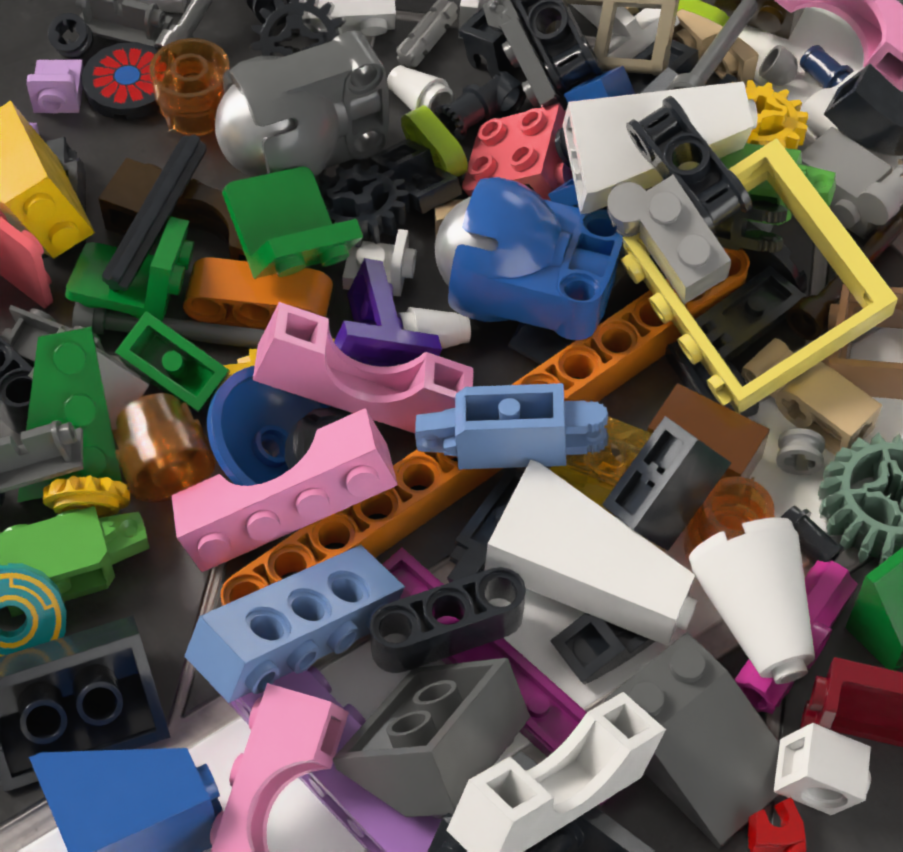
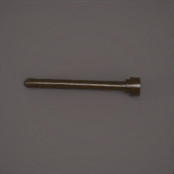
M903 204L900 206L898 213L886 224H883L861 248L871 264L903 232ZM838 274L834 276L818 295L802 297L788 311L786 316L787 323L792 331L801 338L816 340L827 329L831 303L836 304L840 300L844 284Z

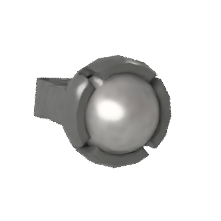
M346 31L338 35L331 42L285 57L263 55L236 63L223 75L224 96L220 101L215 118L217 141L226 159L236 169L250 177L298 167L309 168L313 172L314 177H316L323 169L352 159H369V157L382 151L387 143L389 91L386 72L366 36L360 31Z

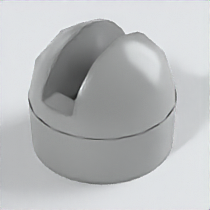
M777 45L764 58L759 68V76L772 84L786 85L793 81L797 75V58L783 46Z

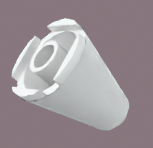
M772 517L753 520L742 524L745 534L727 540L725 532L722 531L708 538L691 552L689 561L692 573L695 574L701 587L762 678H774L776 684L789 683L805 676L808 673L806 666L815 659L799 535L788 518Z

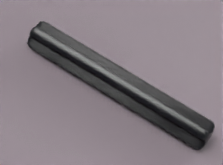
M195 134L191 136L184 135L176 145L102 274V281L109 285V289L115 292L119 290L127 291L133 283L207 151L206 145L200 141L199 136Z

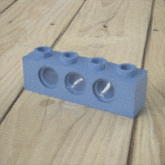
M359 545L201 615L184 657L228 703L251 692L259 694L265 691L267 683L273 684L275 680L293 671L296 674L302 673L317 659L332 652L336 654L342 653L356 640L370 634V622L373 614L378 608L399 600L405 586L362 545Z

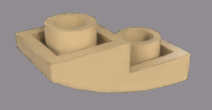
M681 9L677 11L680 23L674 27L672 40L698 50V59L700 60L723 26L705 17ZM738 37L715 72L721 79L726 74L735 76L738 79L737 82L744 81L746 87L748 80L754 81L759 54Z

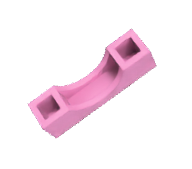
M774 0L790 13L801 8L816 7L828 10L841 17L853 28L860 39L864 52L863 67L871 64L893 86L900 91L903 90V4L899 1Z
M279 302L258 343L253 381L351 413H356L366 408L372 420L415 433L416 415L442 412L446 409L455 408L456 393L465 387H473V368L428 352L423 353L408 363L397 366L380 367L358 362L344 354L336 346L330 334L328 318Z
M364 408L318 429L313 443L304 457L289 471L271 481L258 485L241 486L228 482L218 474L172 495L177 539L200 571L204 572L391 489L398 484L387 443L367 409Z
M267 683L263 697H259L255 701L250 712L249 728L251 733L245 751L235 759L230 772L229 782L232 789L225 810L217 815L211 828V852H269L267 823L274 802L285 787L298 777L314 771L331 769L332 759L335 757L349 714L348 711L331 701Z

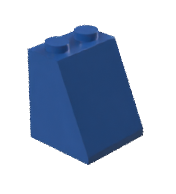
M188 748L45 752L29 757L68 852H203L212 848L210 843L211 828L217 815L223 811L218 799L220 793L208 765L205 763L196 767Z

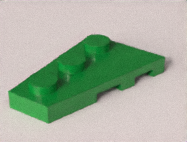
M92 326L38 337L26 427L27 431L51 424L52 421L60 420L62 424L71 422L74 429L82 428L83 470L20 487L17 503L43 498V488L56 479H69L71 476L87 477L91 475L95 478L109 477L113 481L122 482L123 480Z

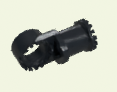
M507 71L499 72L500 76L494 75L493 79H490L482 87L477 84L466 86L462 89L460 97L449 105H439L433 113L455 139L460 142L466 137L467 130L477 123H485L496 115L502 118L518 112L527 97L522 83Z

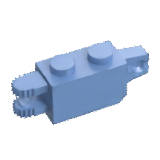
M563 383L465 387L456 393L455 408L446 409L442 412L416 415L417 450L421 452L444 453V455L456 456L459 469L527 467L530 460L539 462L545 467L566 466V455L587 454L588 452H592V454L594 452L599 453L600 450H604V446L608 445L607 428H604L607 425L608 412L607 407H603V403L599 404L598 401H564Z

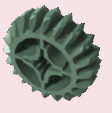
M879 432L872 437L870 444L858 437L852 443L850 449L842 447L836 453L834 461H831L826 466L822 477L824 481L820 483L818 489V500L821 501L819 513L821 519L828 520L826 526L827 534L829 536H842L840 544L844 547V551L854 547L859 550V563H862L871 556L878 558V564L880 565L903 547V440L900 433L893 438L892 442H886ZM869 477L873 478V482L864 483L862 488L851 489V486L858 481Z

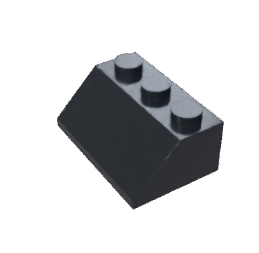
M133 615L0 657V782L4 792L38 781L29 757L39 753L134 750L171 737Z

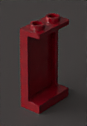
M834 657L826 677L816 675L811 698L805 703L800 729L815 723L835 732L903 747V673Z

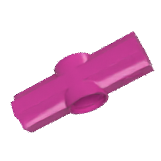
M818 560L805 577L815 653L814 661L806 666L807 670L812 667L832 633L833 629L831 627L854 595L858 583L850 576L849 570L834 561L822 562ZM749 659L734 679L757 712H767L773 714L776 708L780 706L781 701L789 693L795 682L776 684L774 678H762Z

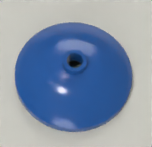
M255 366L244 368L234 373L220 386L210 403L207 416V431L211 449L219 466L235 485L252 486L271 481L289 471L285 461V441L292 427L312 410L332 406L253 381Z

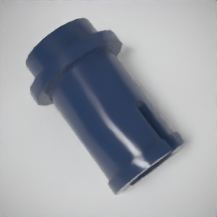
M820 45L810 47L803 54L799 64L805 72H808L823 86V89L838 85L854 72L850 66L839 64Z

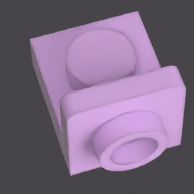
M82 60L36 61L35 74L28 75L26 83L34 113L80 112L83 90L82 71L84 69Z

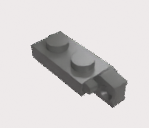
M490 0L484 3L482 7L488 26L495 31L504 33L508 41L503 43L502 47L507 58L514 68L521 66L527 78V81L522 83V87L535 108L538 106L544 108L560 103L563 109L567 108L566 105L568 103L564 95L558 91L549 76L542 60L543 56L513 1Z

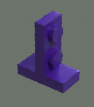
M364 258L347 293L354 322L344 320L334 340L336 346L344 354L358 362L380 367L402 365L418 358L425 352L439 356L442 347L438 335L402 330V319L397 316L393 301V286L388 282L383 261Z

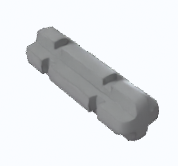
M437 0L430 8L431 11L427 12L409 33V38L404 39L397 48V61L401 65L405 64L410 69L416 68L424 59V55L433 48L447 31L445 28H449L458 16L456 12L458 9L457 5L448 0Z

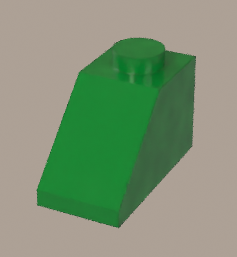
M145 311L115 351L124 365L149 380L151 384L165 394L198 413L202 411L230 373L228 368L147 311Z
M903 547L865 576L845 626L886 669L894 671L903 666Z

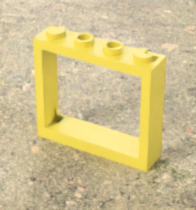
M777 138L728 170L737 176L747 192L766 180L770 183L863 309L742 387L649 255L651 254L639 238V233L632 237H623L625 257L621 259L625 270L636 284L643 280L652 292L653 296L649 298V302L664 324L672 321L682 336L677 339L678 343L690 362L694 365L701 362L708 371L711 378L706 381L715 398L723 406L730 402L739 414L892 316L898 300Z

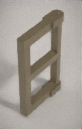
M566 0L567 4L602 6L594 53L603 71H610L624 66L626 73L659 76L668 67L680 0ZM617 7L661 9L651 60L607 57ZM556 21L548 26L546 34L555 31Z

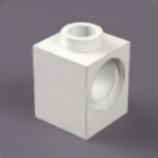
M811 723L780 739L774 792L787 798L792 797L797 802L829 815L836 814L866 801V794L871 784V774L869 771L871 747L818 724Z

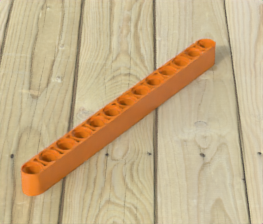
M723 248L731 259L728 278L684 304L694 319L745 284L750 261L743 249L737 251ZM649 290L599 324L592 336L587 339L574 341L512 385L563 383L564 401L585 400L590 402L592 400V402H597L664 356L667 345L678 341L677 339L681 337V333L672 321L664 324L657 316L649 302V298L653 296ZM416 449L393 465L397 486L299 529L232 575L223 584L221 589L222 606L282 580L281 577L287 573H298L359 545H362L376 558L503 468L459 469L458 462L451 460L457 458L456 456L444 455V453L421 452ZM418 485L427 487V489L418 491L410 488ZM373 514H383L387 516L383 519L378 520L368 518V516ZM331 543L345 545L342 548L333 550L325 548L326 545Z

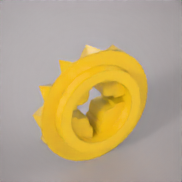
M91 475L87 477L71 476L69 479H56L44 487L43 504L54 509V512L57 514L70 509L82 510L95 506L98 518L115 515L120 509L129 506L130 491L127 489L126 484L120 481H113L109 477L95 478Z

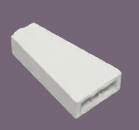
M744 81L568 102L563 121V130L580 214L591 213L607 206L610 191L618 184L634 182L646 190L664 180L652 163L648 162L636 148L627 131L626 123L632 119L639 122L662 107V100L668 96H672L677 100L686 112L692 125L704 140L707 141L718 158L743 149L752 129L757 127L758 122L756 104L753 99H748ZM685 162L678 169L692 170L699 163Z
M530 460L488 542L485 570L498 567L511 569L521 576L526 589L669 646L676 627L687 630L697 606L698 599L689 596L695 574L539 462Z

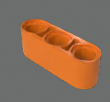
M202 258L193 264L183 309L190 318L198 322L265 330L279 302L326 318L333 283L331 278L325 273L311 268H304L295 274L285 277H278L277 274L254 279L247 261Z

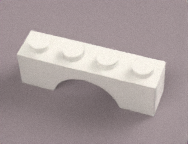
M622 692L588 711L562 745L535 767L525 771L509 756L469 779L446 831L468 852H524L640 779L666 729L628 695Z

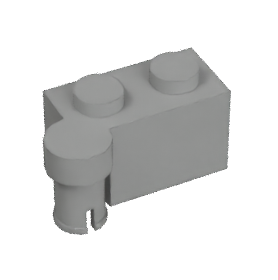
M834 127L828 129L801 153L803 165L836 172V189L829 208L844 228L849 229L860 238H866L875 228L886 224L900 210V204L903 202V178L901 177L903 175V164L895 167L892 172V166Z
M671 175L647 191L641 185L634 182L618 184L610 191L607 199V210L613 227L617 225L616 232L624 237H632L639 233V238L683 304H686L728 278L731 259L674 175Z

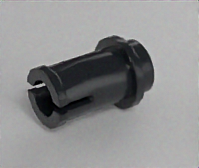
M794 505L780 517L788 518L792 522L794 529L799 535L801 554L813 565L818 560L822 562H835L844 551V547L834 541L810 519L812 512L808 509L800 510Z

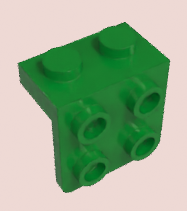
M298 167L232 181L223 189L222 194L254 279L277 274L278 277H285L303 270L306 266L321 263L322 266L334 265L347 259L350 256L349 250L363 238L357 219L332 224L314 174L307 167Z
M170 216L155 255L148 254L127 291L119 290L115 292L109 289V285L102 281V274L118 247L96 242L86 243L66 285V298L79 302L89 308H106L124 312L138 319L147 311L158 320L163 321L172 294L180 295L185 270H189L195 242L186 240L189 221Z

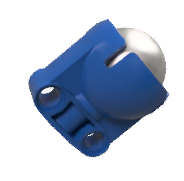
M501 177L483 178L477 183L472 196L458 203L445 216L436 236L435 258L439 272L449 286L448 304L462 316L483 322L506 321L510 319L554 330L558 335L566 339L583 340L593 335L604 315L615 282L623 236L616 232L617 225L613 227L608 210L598 209L591 213L580 214L579 208L544 200L537 192L520 182Z

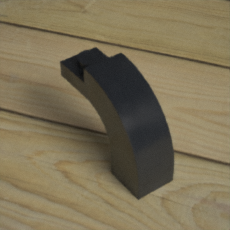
M869 64L838 87L824 115L846 136L863 147L884 155L902 156L903 92L893 86L874 66Z

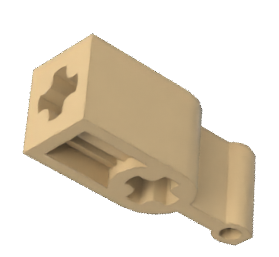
M774 338L742 368L741 375L749 383L794 353L789 350L783 341ZM823 362L817 363L770 394V396L776 399L779 411L789 422L797 428L818 432L824 437L825 449L835 456L842 447L850 449L852 443L858 437L864 440L874 430L882 408L881 403Z

